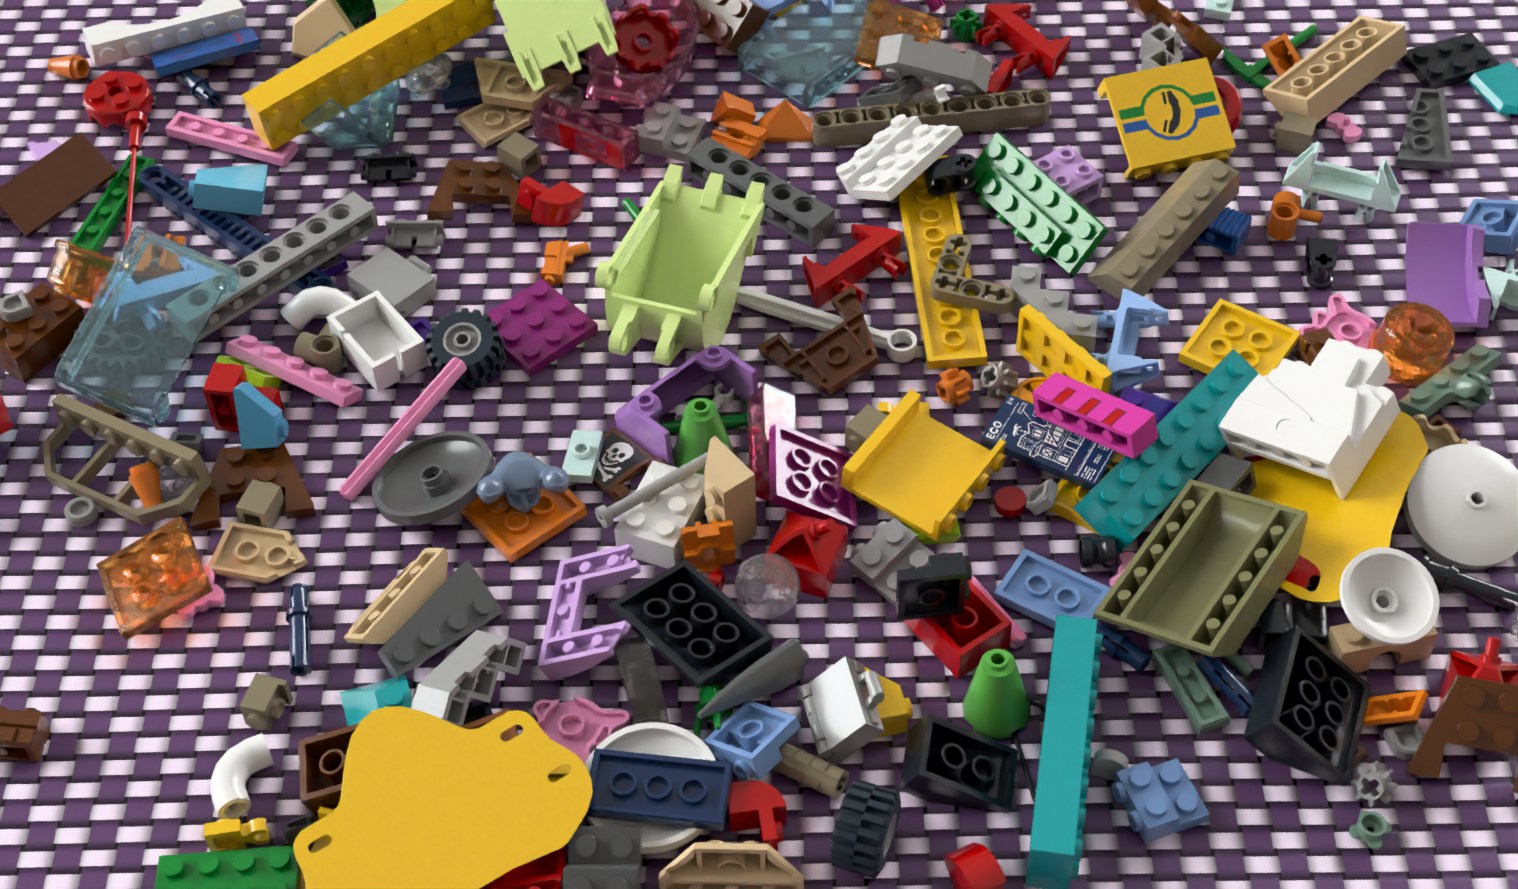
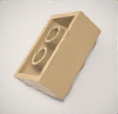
M714 436L709 442L704 470L705 488L703 493L706 501L704 512L707 524H710L712 519H717V522L732 520L734 543L737 548L757 535L755 474Z

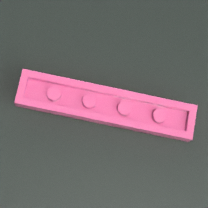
M178 111L165 127L167 136L286 167L298 151L297 142L290 140L272 151L253 130Z
M242 335L240 338L226 343L225 353L340 407H346L362 399L363 389L353 385L350 380L335 377L324 368L311 366L300 357L290 356L281 352V349L278 347L268 346L259 342L254 336Z

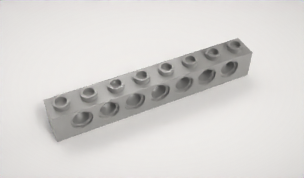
M353 191L168 304L166 308L171 326L193 345L379 229L375 207Z

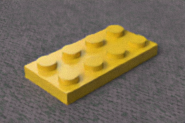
M1030 304L1020 309L1016 351L1046 377H1050L1057 372L1109 394L1112 373L1104 364H1100L1088 354L1085 348L1076 344L1063 330L1058 329L1043 313L1038 312Z

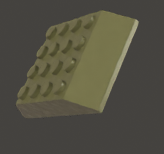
M1189 479L1093 612L1094 618L1211 657L1235 655L1296 564L1308 514L1302 510Z

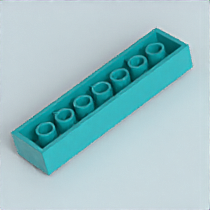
M1233 349L1157 424L1158 438L1135 459L1125 456L1073 509L1101 537L1103 535H1113L1116 552L1120 553L1182 491L1189 479L1193 480L1227 445L1218 426L1237 397L1240 396L1259 373Z
M1056 615L1025 883L1027 887L1069 889L1070 879H1078L1083 847L1082 831L1084 830L1086 815L1085 800L1087 799L1089 784L1088 769L1090 768L1092 752L1090 747L1094 730L1093 715L1097 698L1096 684L1100 667L1099 654L1102 645V634L1096 633L1097 620Z

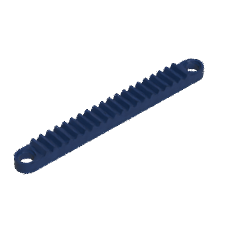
M151 165L140 172L139 179L143 190L154 197L159 205L163 204L165 209L170 208L173 214L177 213L179 218H184L187 224L191 223L195 229L199 228L202 234L206 232L208 238L211 239L213 237L217 244L221 243L224 249L228 247L229 251L232 254L236 253L239 259L242 257L244 259L273 241V239L232 212L193 208V197L188 196L189 184L160 165ZM160 177V179L157 181H148L151 178ZM315 268L284 287V289L288 288L292 295L295 293L297 295L304 289L317 286L336 287L335 282L330 277Z

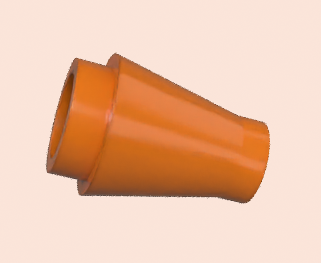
M79 54L50 58L47 64L48 71L51 74H58L76 81L85 78L89 73L87 59Z
M154 462L143 463L130 468L131 476L128 479L139 496L144 509L162 504L159 468H155Z

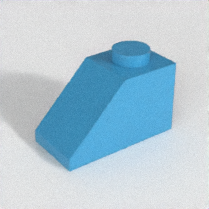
M241 382L233 389L241 449L279 447L286 440L289 432L288 422L286 419H283L282 409L248 382Z

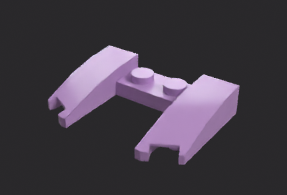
M630 544L560 560L537 665L551 681L575 675L609 658L614 654L615 651L613 649L621 636L627 634L630 629V624L627 621H621L580 631L588 595L613 587L641 572L640 564L636 559L631 561L630 556L634 550Z

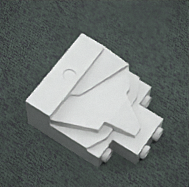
M1328 338L1311 366L1302 361L1294 362L1283 358L1277 369H1272L1269 375L1261 376L1258 374L1240 396L1237 397L1218 427L1233 457L1243 460L1247 452L1329 479L1334 486L1338 498L1344 500L1401 410L1394 392L1383 386L1391 374L1384 354L1376 349L1368 350L1355 346L1349 341H1337Z

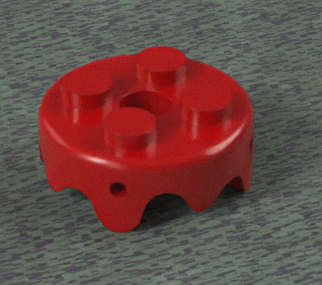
M638 4L631 10L621 14L614 25L617 34L614 37L619 50L614 56L623 67L638 74L657 73L663 70L674 57L680 32L678 28H674L665 13L651 12L647 9L646 4ZM637 38H645L649 42V47L643 48L639 46Z
M127 71L105 72L87 86L83 95V102L89 121L92 122L96 119L103 128H107L111 124H118L124 130H127L125 128L126 114L130 111H141L150 114L152 103L154 102L147 80L139 74Z

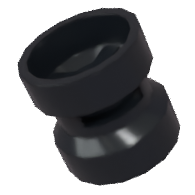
M1103 535L1100 539H1093L1091 536H1080L1079 560L1081 568H1092L1094 565L1099 564L1104 568L1114 567L1116 561L1114 536Z

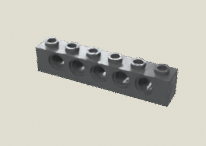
M707 137L686 153L687 175L704 185L711 172L724 175L722 194L745 199L752 181L764 183L763 203H765L762 219L808 246L814 248L835 230V209L810 196L807 192L796 188L786 180L770 173L765 168L749 161L744 156L730 150L723 144Z

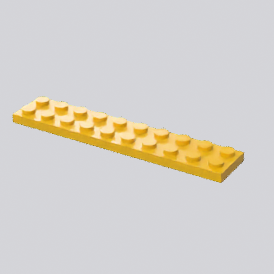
M943 155V156H940L938 159L946 158V157H948V156H947V155ZM921 173L897 197L927 369L987 365L988 356L979 311L937 301L930 294L931 278L947 238L953 234H963L955 193L942 196L930 195L926 188L923 173ZM960 247L954 250L955 254H958ZM968 262L963 277L972 278ZM951 264L944 266L947 270L958 269L957 266ZM969 290L965 294L974 297L975 291Z

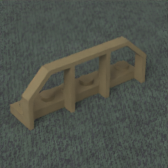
M59 393L51 401L58 412L57 418L61 423L43 442L45 476L50 484L78 497L85 496L90 498L96 505L141 525H146L186 513L213 482L197 451ZM78 427L89 436L94 437L96 435L103 438L106 443L81 471L70 480L56 473L55 451ZM121 447L128 449L135 456L143 455L149 458L145 463L154 462L155 468L160 469L166 465L184 477L189 475L196 478L179 499L141 510L128 506L137 495L130 481L114 498H110L87 487Z

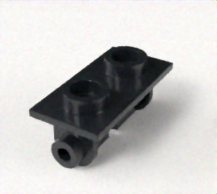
M405 151L396 152L393 155L370 153L367 156L359 157L363 168L361 169V180H367V183L387 181V172H391L392 181L412 180V177H417L418 163L414 153Z

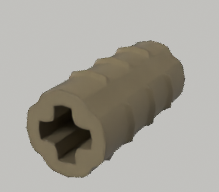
M787 743L782 745L779 749L782 760L773 767V770L832 798L837 799L842 794L848 781V771L831 762L820 759L816 755L809 754L801 748H796Z

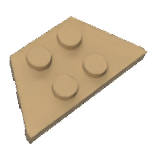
M475 57L474 59L482 103L534 111L548 101L553 92L559 93L573 82V74L571 75L569 71L547 68L541 71L545 88L534 93L526 79L523 80L516 63Z

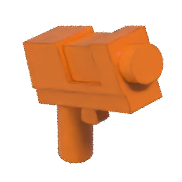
M569 241L547 242L544 253L545 263L541 269V279L551 287L555 284L563 283L566 265L573 264L574 257L590 253L588 243L584 242L569 247Z

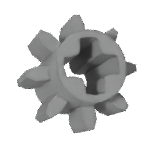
M1001 361L999 364L991 362L990 366L984 369L981 375V388L988 390L987 396L997 400L1000 396L1006 398L1013 389L1017 388L1018 372L1011 370V364Z
M1375 761L1372 764L1371 770L1363 764L1357 768L1358 773L1362 777H1357L1350 781V784L1357 786L1358 794L1355 798L1369 800L1370 807L1377 803L1378 798L1387 804L1392 799L1387 791H1393L1398 787L1397 783L1392 782L1390 776L1394 770L1388 769L1386 771L1380 768L1379 761ZM1376 779L1380 785L1373 789L1369 783Z

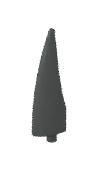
M796 638L784 642L731 680L699 711L697 716L701 719L758 697L782 691L801 680L804 676L805 662L809 660L807 651L802 649L799 640Z

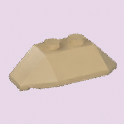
M425 548L418 555L419 557L396 576L353 623L348 633L344 636L346 642L385 644L447 580V550L445 548Z
M710 840L708 842H694L659 873V889H804V876L769 843H759L757 841L725 843L720 840Z

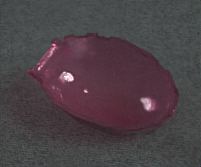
M623 0L624 3L618 7L613 5L608 8L613 25H615L621 14L631 10L638 4H646L647 9L651 12L665 13L674 28H678L680 38L671 62L657 73L638 74L626 69L618 62L614 54L608 57L600 43L584 50L586 66L591 80L587 87V99L594 100L595 98L610 100L623 107L634 106V108H641L665 97L689 69L698 38V9L691 0ZM637 38L639 46L643 48L649 47V42L645 38Z

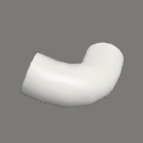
M317 286L302 290L291 298L280 312L291 325L299 330H303L316 316H329L356 301L339 289Z
M262 733L245 739L228 749L215 765L210 780L212 803L220 819H236L248 812L251 807V800L245 787L247 779L253 773L274 765Z

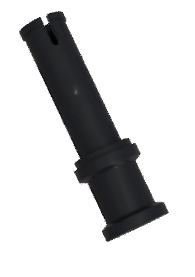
M1424 555L1421 564L1428 570L1436 586L1441 587L1442 592L1451 593L1454 590L1509 610V612H1514L1516 603L1503 598L1518 602V592L1459 572L1460 568H1457V565L1446 566L1430 560L1429 555Z

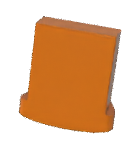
M723 91L710 121L719 124L720 121L730 116L752 124L756 118L753 103Z

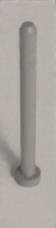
M708 452L609 507L601 505L595 508L598 521L604 528H608L614 524L613 519L702 470L705 468Z

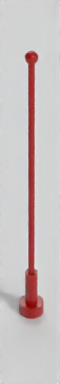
M130 111L125 117V128L130 132L129 150L131 151L123 270L127 277L137 152L140 151L141 133L146 131L148 123L146 114L141 111Z

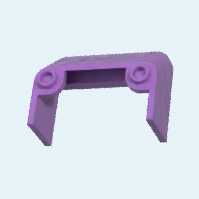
M707 347L619 408L615 413L616 427L621 433L652 456L662 458L666 461L667 465L674 466L670 433L658 424L656 420L715 379L730 390L734 388L735 394L756 408L760 405L757 371L724 347Z

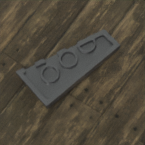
M1416 88L1395 167L1451 171L1453 156L1444 90Z
M466 559L380 648L377 654L394 679L397 680L500 617L504 611L469 560Z

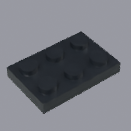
M1472 32L1409 49L1407 54L1401 58L1402 62L1426 89H1439L1468 81V78L1474 73L1500 65L1497 59Z

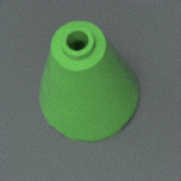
M697 398L691 400L686 405L673 450L675 467L679 468L708 452L710 439L714 436L723 444H727L730 451L734 453L733 446L716 405L711 400ZM705 468L696 473L704 475Z
M992 649L982 656L964 697L963 717L966 722L968 721L973 726V730L977 734L991 739L1007 738L1011 736L1012 732L1019 728L1022 730L1026 726L1030 718L1031 704L1012 654L1003 649Z

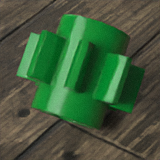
M962 9L956 12V18H950L952 36H956L962 42L976 39L975 33L982 30L980 15H976L971 9Z

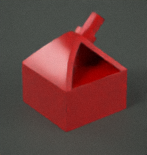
M787 510L765 556V582L826 599L847 552L848 527L836 524L832 518L821 520Z
M1488 636L1485 652L1480 653V656L1451 650L1442 674L1439 705L1456 674L1518 685V664L1501 661L1502 658L1499 657L1502 639Z

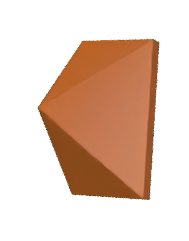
M1286 33L1261 46L1278 77L1301 60Z
M786 99L758 120V126L768 130V137L764 142H812V119Z
M1426 690L1369 697L1362 727L1419 722L1429 694Z

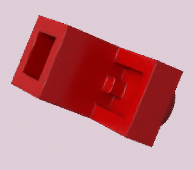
M526 176L520 180L516 203L533 212L532 221L545 226H562L580 216L585 193L563 180L549 189Z
M762 781L732 782L727 807L731 832L759 828L761 843H769L778 852V843L784 842L782 825L787 824L786 803L783 796L776 788Z
M973 842L942 856L954 889H1005L1003 883L1007 882L1005 875L993 854L984 845Z

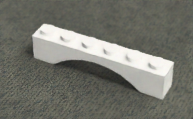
M205 0L192 11L166 21L137 25L106 22L82 28L86 50L95 67L239 30L247 26L244 7L240 0Z

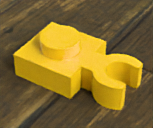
M225 818L216 822L205 823L204 838L210 852L247 849L246 843H269L270 829L267 828L266 818L252 819L248 823L241 824L240 818Z

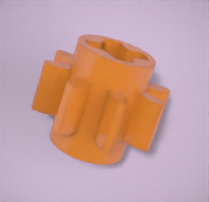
M957 367L954 369L949 368L939 374L942 381L936 384V391L943 402H951L952 406L956 404L961 405L971 399L968 392L974 389V384L971 376L965 370L959 371Z

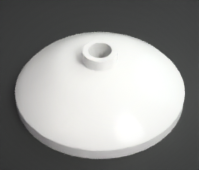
M1372 548L1357 555L1343 571L1339 588L1342 607L1354 627L1369 639L1385 645L1402 646L1419 640L1434 626L1440 606L1438 590L1428 570L1411 555L1393 548ZM1376 600L1381 601L1384 605V608H1381L1377 604Z

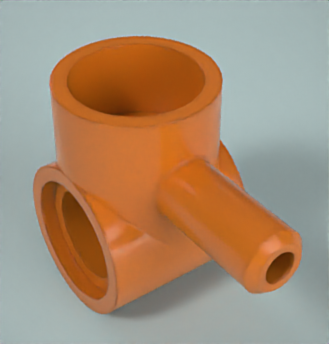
M1281 191L1273 197L1266 231L1273 239L1280 241L1289 240L1295 234L1298 219L1321 223L1323 213L1301 208V199L1297 194L1291 191Z

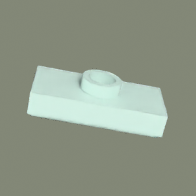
M573 430L562 469L569 475V482H593L604 442L603 431Z

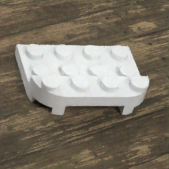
M905 115L896 116L891 120L889 127L876 133L868 145L858 149L854 154L855 156L847 163L840 165L836 171L851 198L892 201L963 136L959 126L922 125L918 116L908 118Z

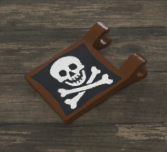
M613 428L604 434V442L592 483L607 493L616 503L629 494V489L623 485L625 482L646 468L648 470L652 461L666 464V461L652 456L619 430Z

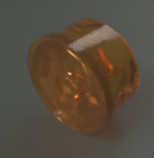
M56 239L54 246L57 247L47 274L48 282L54 284L53 289L67 296L98 306H102L103 302L112 303L115 300L118 269L123 266L124 272L129 273L131 265L79 245Z
M1418 302L1399 303L1389 309L1381 325L1372 332L1368 340L1367 349H1376L1385 355L1391 372L1388 378L1402 384L1419 386L1446 366L1447 356L1455 343V332L1450 321L1433 307Z

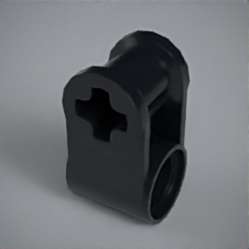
M959 154L957 156L937 159L923 172L928 193L933 196H942L974 189L977 185V177L974 174L976 168L975 157L970 154Z
M1307 238L1305 251L1306 280L1311 287L1327 289L1332 285L1333 268L1337 263L1338 239Z

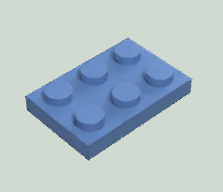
M1024 548L994 591L993 598L998 603L1055 629L1056 615L1096 619L1093 612L1111 588Z

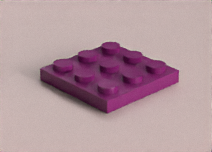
M540 279L487 313L491 317L492 322L495 321L505 348V356L530 377L598 332V325L595 321L543 279Z
M775 422L769 429L770 502L821 520L832 518L836 524L847 526L848 533H851L857 527L856 495L841 487L843 466L854 454Z

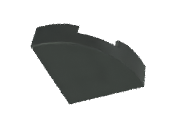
M309 813L280 827L288 846L294 844L296 837L303 829L317 822L313 814Z

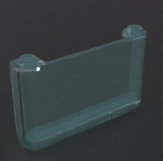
M803 0L741 44L738 50L739 68L810 109L877 58L881 37L902 33L910 34L912 32V18L881 0H834L831 14H828L822 0Z
M137 226L129 236L60 360L54 376L57 385L157 428L161 421H166L171 412L172 405L169 404L168 393L220 296H226L229 292L234 293L240 283L238 269L141 226Z

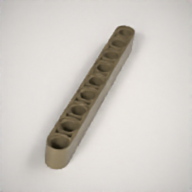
M1028 89L951 97L949 101L939 104L937 99L820 111L812 117V141L816 146L822 148L870 143L876 133L889 127L891 120L899 115H905L906 118L918 116L922 125L959 126L962 133L1042 125L1049 120L1051 95L1044 89Z

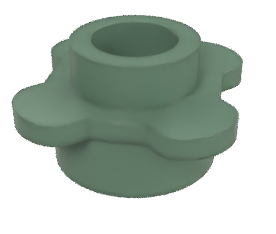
M1360 812L1356 825H1351L1349 828L1350 836L1354 839H1361L1371 849L1381 848L1383 844L1382 839L1385 835H1390L1392 831L1390 823L1377 812Z

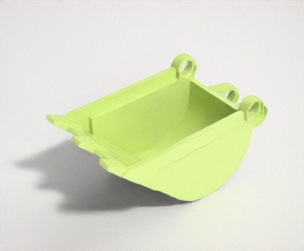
M494 0L508 31L503 34L523 80L526 79L534 93L545 88L541 71L563 61L572 75L582 70L578 53L600 43L608 57L619 52L614 37L617 34L605 0Z
M669 165L664 180L659 182L610 261H601L596 269L595 286L605 289L607 324L612 330L608 345L610 353L626 356L642 338L658 342L652 362L669 366L683 348L701 352L707 347L719 346L731 319L746 257L753 256L765 203H763L764 183L752 181L744 199L722 194L724 175L711 172L705 188L702 190L681 185L683 166Z

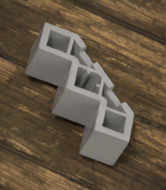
M1162 22L1143 32L1139 58L1142 60L1141 70L1181 63L1180 35Z
M904 33L881 37L875 66L885 73L886 77L899 79L903 76L913 75L922 82L923 86L928 88H934L941 84H950L962 96L987 93L992 63L978 51L966 49L965 53L951 50V45L933 40H929L928 44L913 41L914 36Z
M1012 265L1010 289L1014 292V301L1010 313L1018 317L1020 309L1030 304L1038 312L1043 313L1058 329L1063 330L1076 344L1085 348L1088 353H1094L1098 315L1068 313L1069 291L1040 289L1042 268Z
M476 630L418 684L411 709L419 710L454 725L462 726L470 698L488 703L491 702L499 671L519 675L527 643Z

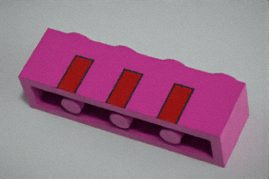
M1055 372L1032 392L1037 417L1132 459L1139 456L1158 438L1155 413Z

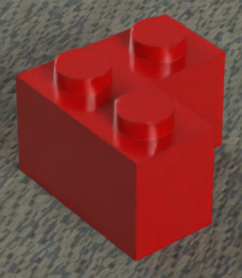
M214 362L203 387V393L215 430L239 432L233 389L241 382H248L243 365ZM253 386L282 409L283 413L284 408L279 389Z

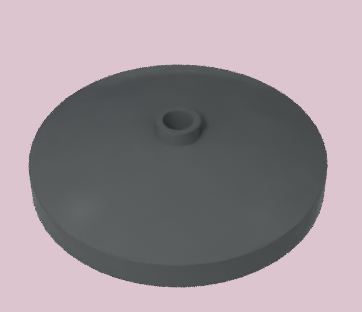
M446 431L423 437L399 450L382 466L373 482V500L382 516L396 524L422 525L444 519L465 508L478 497L476 492L478 482L485 476L490 475L494 470L493 455L487 443L478 435L470 432Z

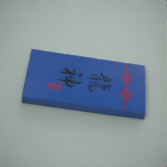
M246 27L150 53L149 56L158 76L161 77L260 50L261 45L252 28Z

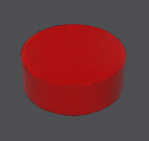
M1005 486L995 493L994 508L1000 515L1016 517L1024 512L1026 495L1021 489L1014 486Z

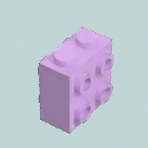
M1066 145L1033 161L1082 206L1101 197L1104 176L1070 145Z

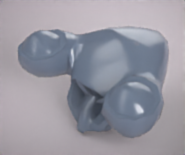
M512 451L500 460L490 475L485 476L478 482L476 492L478 497L486 504L496 502L503 494L511 507L525 514L539 503L542 488H546V490L555 494L563 493L568 488L570 478L565 470L556 466H548L529 453Z

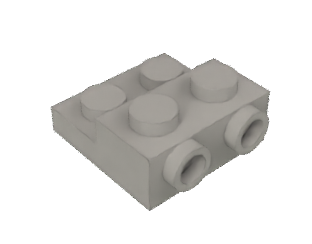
M655 101L652 107L645 108L643 124H637L635 127L634 140H637L638 152L686 162V153L699 144L707 128L706 119L682 115L680 106Z
M894 517L888 523L886 521L880 522L873 531L874 537L866 545L859 543L852 550V559L849 561L855 575L896 607L897 570L910 567H928L929 555L936 554L920 543L918 536Z

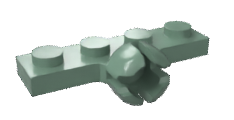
M1477 343L1398 401L1401 412L1412 417L1417 414H1423L1428 418L1450 402H1458L1460 406L1470 410L1480 409L1482 405L1488 402L1492 393L1490 386L1486 385H1490L1491 380L1485 375L1503 363L1502 353Z

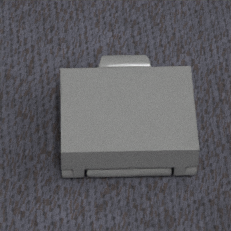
M388 247L346 274L351 293L361 299L378 290L403 318H406L437 296L435 278L430 275L432 266L415 255L405 259Z
M845 656L810 683L800 687V693L819 758L838 765L884 732L877 705L883 701L885 695L878 673L876 671H865L864 664Z

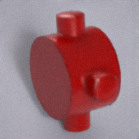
M715 568V571L710 573L708 580L722 591L726 575L721 573L722 569Z

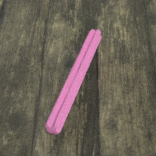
M454 357L449 361L339 487V492L344 498L349 501L356 498L467 369L466 364L462 360Z

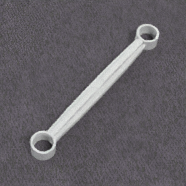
M739 287L735 301L737 304L823 332H828L845 321L840 316L743 287ZM868 326L874 346L886 349L887 355L891 360L898 363H906L915 358L917 353V337L912 331L897 329L887 333ZM898 343H906L910 345V347L900 349L894 347L893 345Z

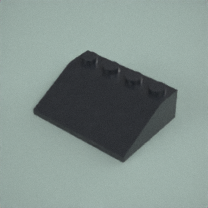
M685 559L611 602L609 608L623 621H627L640 637L697 689L730 682L747 667L772 650L774 637Z
M1296 625L1268 642L1243 739L1270 760L1345 787L1350 784L1371 685Z

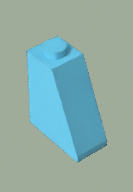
M257 164L197 169L195 180L189 181L188 196L193 197V208L262 216L268 165Z

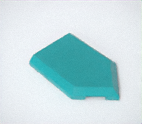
M1511 62L1476 72L1468 78L1467 82L1498 114L1509 117L1511 114L1518 115V69Z

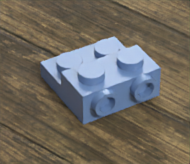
M1473 199L1459 224H1479L1485 229V253L1514 254L1518 248V201Z
M747 701L721 724L720 730H715L703 742L713 753L716 761L732 762L733 771L740 779L746 781L752 777L761 780L782 760L779 747L801 726L797 716L753 701Z
M1178 758L1153 767L1147 761L1116 772L1115 780L1112 784L1113 795L1119 804L1123 803L1128 813L1127 817L1130 827L1134 832H1139L1144 843L1208 822L1210 813Z

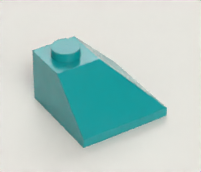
M406 675L397 680L392 678L340 692L347 726L359 723L371 711L383 707L412 708V698Z

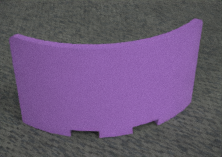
M1414 221L1408 223L1405 254L1406 291L1409 311L1415 324L1488 328L1492 299L1488 294L1485 280H1481L1478 277V269H1483L1485 235V229L1479 224Z

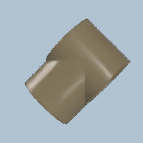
M328 322L318 335L302 332L297 337L293 349L295 357H300L305 363L315 367L324 368L329 374H335L343 368L344 358L340 341L336 335L330 333Z

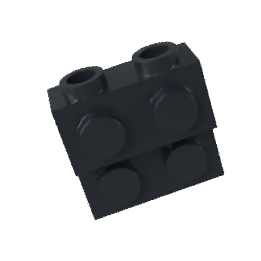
M963 552L929 555L928 567H910L897 570L895 610L897 621L964 614L965 600H970L968 580L972 579L970 560H964Z

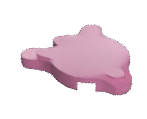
M1333 294L1329 297L1328 309L1330 313L1320 310L1315 311L1312 317V324L1299 329V332H1301L1300 338L1304 333L1327 328L1337 341L1345 340L1364 349H1376L1384 355L1386 353L1387 345L1376 331L1377 324L1367 315L1353 310L1341 294Z
M574 696V701L560 703L559 699H541L532 708L533 718L543 732L554 742L575 753L584 765L593 750L605 738L620 729L630 726L631 723L630 713L627 711L606 710L586 698Z

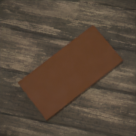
M79 132L1 186L0 209L29 238L117 176V170L82 132Z

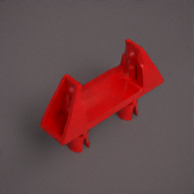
M1000 3L985 5L983 23L985 28L975 33L977 43L982 42V47H985L998 38L1019 54L1009 59L1014 63L1013 70L1016 69V74L1021 73L1032 65L1052 80L1070 49L1071 36L1067 35V37L1060 40L1057 38L1048 41L1045 36L1024 21L1030 19V4Z
M852 224L851 238L859 243L829 262L827 266L824 267L817 262L813 263L807 256H803L802 270L815 307L819 308L879 267H882L895 279H898V273L904 275L907 270V264L895 257L901 253V232L884 227ZM853 285L859 302L862 303L865 299V292Z

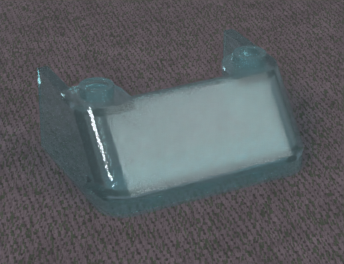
M342 31L338 32L314 51L313 54L345 37L346 34ZM399 78L346 109L332 98H329L303 118L301 124L335 149L384 148L394 138L400 90Z

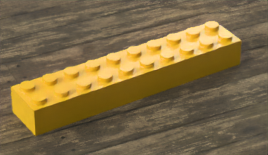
M492 0L406 1L242 94L255 133L272 151L495 23L496 17Z

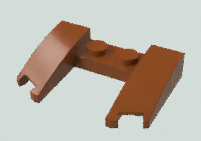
M1126 0L1129 7L1137 15L1155 26L1158 22H1162L1169 28L1171 25L1176 27L1177 30L1175 32L1180 35L1184 44L1199 57H1207L1211 65L1223 50L1224 46L1199 25L1188 20L1179 11L1176 10L1174 12L1157 0Z

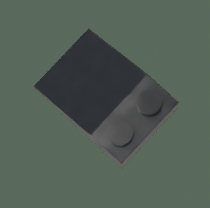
M927 714L908 730L899 790L928 802L1008 813L1011 811L1018 750Z

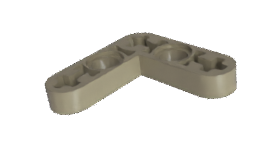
M963 234L949 236L931 278L930 294L932 298L940 302L995 314L1010 312L1014 301L1013 290L1004 285L963 277L971 256L972 241ZM960 247L958 254H955L954 250ZM951 264L957 266L958 269L947 270L944 266ZM974 290L979 295L971 297L967 296L965 292Z

